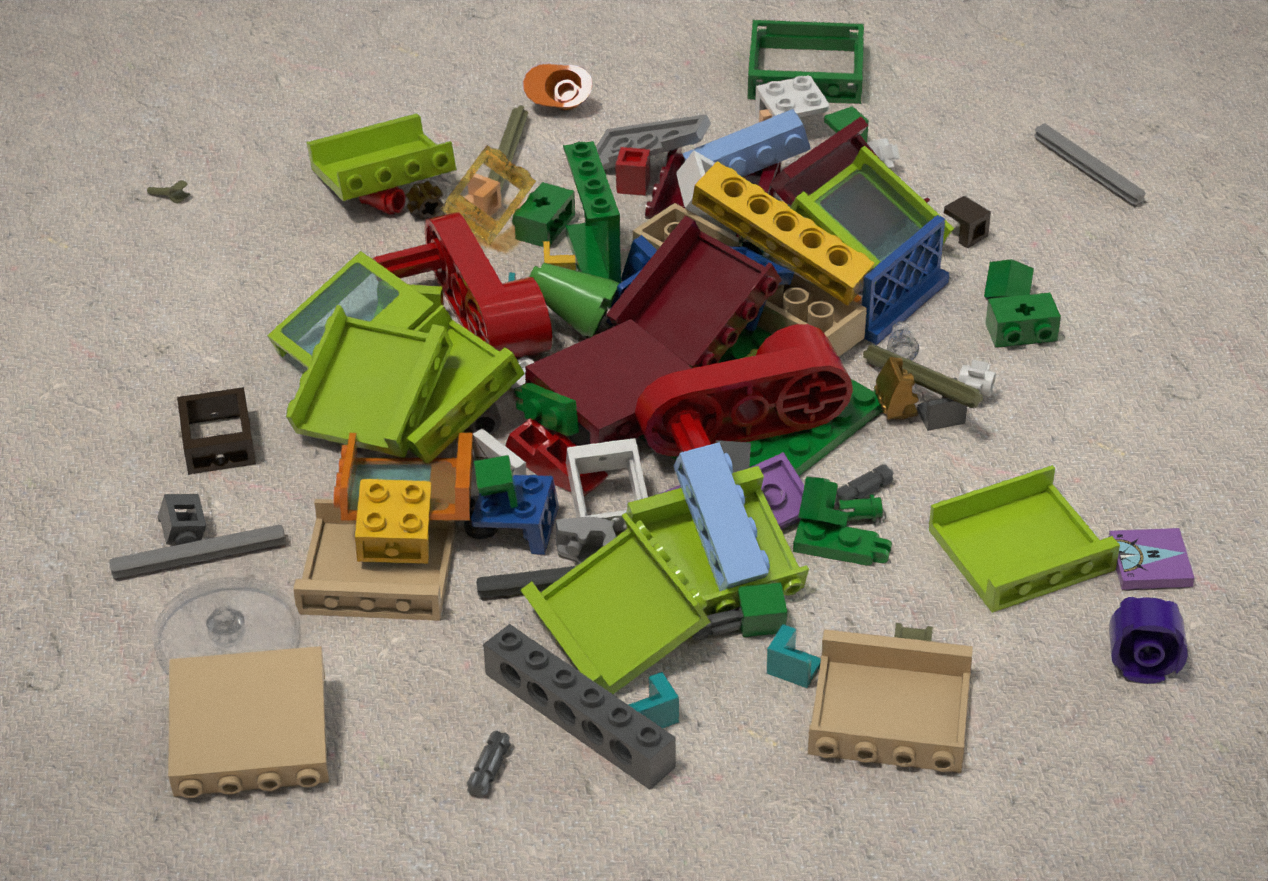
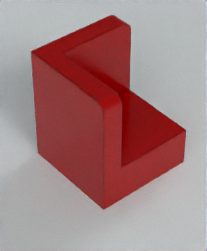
M620 147L616 161V192L618 194L646 196L651 177L650 149Z

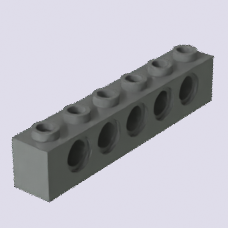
M511 624L507 625L483 644L485 674L649 790L676 768V737Z

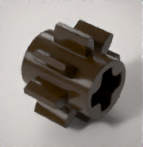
M429 180L425 183L414 184L409 193L405 195L409 201L406 205L412 215L417 213L421 220L435 217L440 208L444 206L440 199L443 196L442 191L438 185L433 187Z

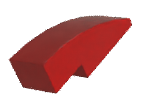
M529 418L509 434L505 447L525 461L526 467L536 475L553 476L556 486L571 492L566 467L567 447H574L576 445L559 432L552 435L535 419ZM605 471L579 474L584 497L607 479L608 474Z

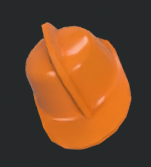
M540 64L531 68L525 75L523 87L527 97L534 103L567 111L575 109L587 99L592 89V80L587 71L581 67Z

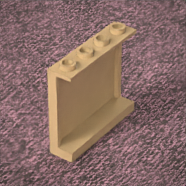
M315 499L316 521L302 579H295L293 588L297 614L440 621L456 534L455 520H429L428 564L357 562L355 544L356 520L341 521L340 508H334V500ZM351 500L350 510H358V501Z
M824 629L813 716L809 726L808 755L961 773L973 646Z
M322 646L169 659L168 777L174 797L194 798L201 794L210 793L235 794L243 790L254 789L272 791L279 787L298 785L313 787L320 783H329L324 700L325 665Z

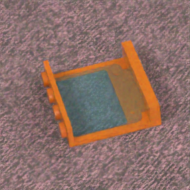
M349 433L348 444L342 445L339 472L336 474V486H334V508H340L341 521L357 520L359 489L362 479L430 481L431 502L429 520H470L473 433H459L457 458H434L429 464L420 458H357V434Z

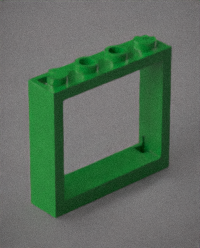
M753 20L747 100H756V86L767 84L772 81L779 82L794 79L798 76H811L828 103L861 104L864 24ZM758 26L766 27V29H758ZM760 48L854 52V72L758 70Z

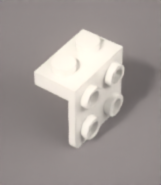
M798 76L794 79L779 82L772 81L756 86L755 115L759 120L760 110L768 109L772 117L794 109L800 118L828 112L829 103L811 76Z

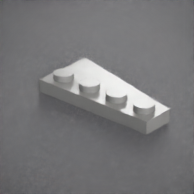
M707 114L610 128L605 131L596 149L603 168L607 169L616 166L620 147L650 149V156L701 142L711 123Z

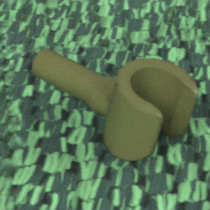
M179 180L171 187L147 188L148 194L168 196L174 203H180L191 195L182 190L188 185L184 180Z

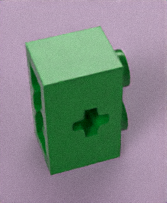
M542 182L534 192L529 194L524 204L516 209L513 214L512 225L515 226V239L543 247V242L548 241L551 245L575 216V191Z
M1050 292L988 299L985 324L995 348L1058 341L1061 315Z

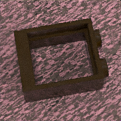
M244 387L177 397L188 475L256 464ZM240 416L242 432L192 439L190 424Z

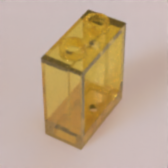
M486 145L440 210L446 214L460 212L471 231L491 245L533 187L536 180L531 177V174L526 169L517 167L507 160L504 153L500 150L492 149ZM483 163L520 189L498 222L460 195Z

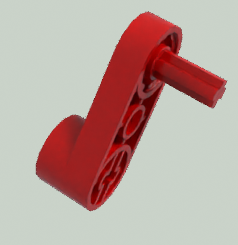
M460 212L426 219V244L373 258L374 261L400 279L433 271L438 285L443 287V294L460 325L499 352L505 347L513 352L518 360L524 356L530 357L549 352L552 348L551 321L538 283L533 277H525L502 283ZM376 277V280L379 284L380 282L385 283L381 279Z
M796 324L782 328L765 339L755 356L677 371L659 377L648 385L639 396L635 414L648 445L656 453L666 456H678L681 452L715 444L716 440L751 442L821 426L841 414L850 402L853 386L848 372L824 332L820 328L809 324Z

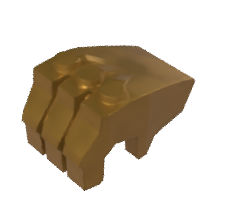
M889 357L878 374L876 385L874 386V392L878 395L879 404H882V411L886 415L887 420H903L918 415L914 403L918 402L919 398L917 394L912 393V386L915 385L912 373L908 374L906 369H902V358Z

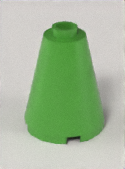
M543 263L541 268L535 266L529 276L533 277L538 283L546 305L585 338L595 336L619 285L618 282L611 279Z

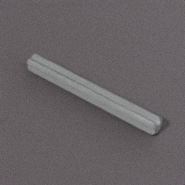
M1047 124L1036 127L1034 136L1044 145L1132 205L1137 206L1139 203H1143L1146 194L1143 189Z
M278 524L110 559L109 564L113 578L118 579L281 546L285 544L286 538L282 525Z

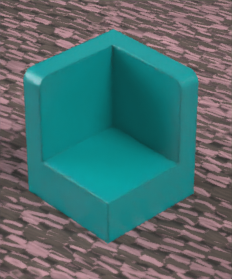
M783 624L767 648V674L808 688L820 668L821 658L797 650L796 628Z
M663 672L649 676V697L628 705L661 728L679 723V696Z

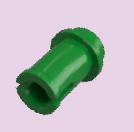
M870 494L869 498L838 501L839 510L851 508L854 510L849 512L847 521L871 519L872 522H876V518H883L881 497L874 498V495Z

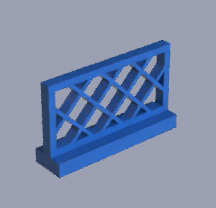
M939 215L935 216L864 276L862 306L867 308L865 340L875 345L879 344L949 283L950 273L941 269L945 218Z

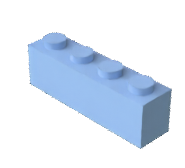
M794 109L682 154L686 161L694 150L715 163L718 161L724 166L732 168L738 175L744 177L811 150L804 125Z
M720 442L679 453L674 469L719 591L766 578L770 568L769 559L766 552L760 550L756 540L757 528L754 520L751 517L748 518L746 514L744 493L740 485H736L731 474L733 472V465L728 453L723 452Z

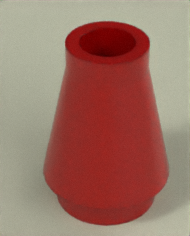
M397 186L360 196L359 200L362 204L393 215L403 210L406 196L405 192Z

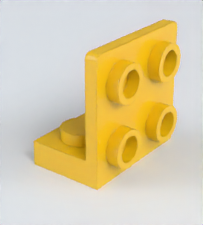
M362 479L360 481L355 531L357 562L428 564V529L431 502L430 481Z

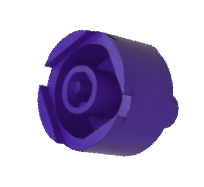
M1127 597L1120 602L1119 608L1113 613L1109 622L1111 659L1115 668L1117 666L1123 671V676L1127 679L1143 684L1159 683L1165 681L1166 675L1174 671L1176 674L1180 672L1186 664L1188 649L1184 619L1178 605L1172 601L1151 597Z

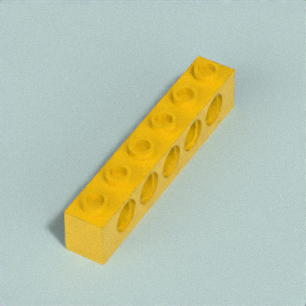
M717 161L694 186L692 198L694 206L848 306L863 289L864 276L873 269L875 264L873 261L869 260L865 254L857 252L843 243L839 237L831 235L818 227L811 219L801 216L786 203L778 201L767 194L760 186L750 183L738 175L732 168L726 167Z

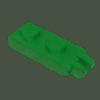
M526 383L514 388L515 397L520 398L515 401L516 409L524 412L525 419H535L542 426L566 436L579 433L575 400L533 383Z
M802 518L793 541V552L869 566L873 562L886 563L892 548V542L888 539L880 538L876 532Z

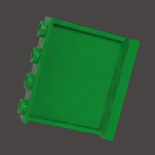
M581 141L563 145V150L584 209L585 223L566 225V236L572 254L575 255L577 270L611 279L620 284V213L594 141Z

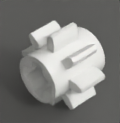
M888 138L867 143L890 169L894 168L893 162L900 159L897 145L889 144Z
M973 359L971 366H962L958 381L978 389L982 395L991 396L995 385L996 372L989 371L990 364L987 362Z

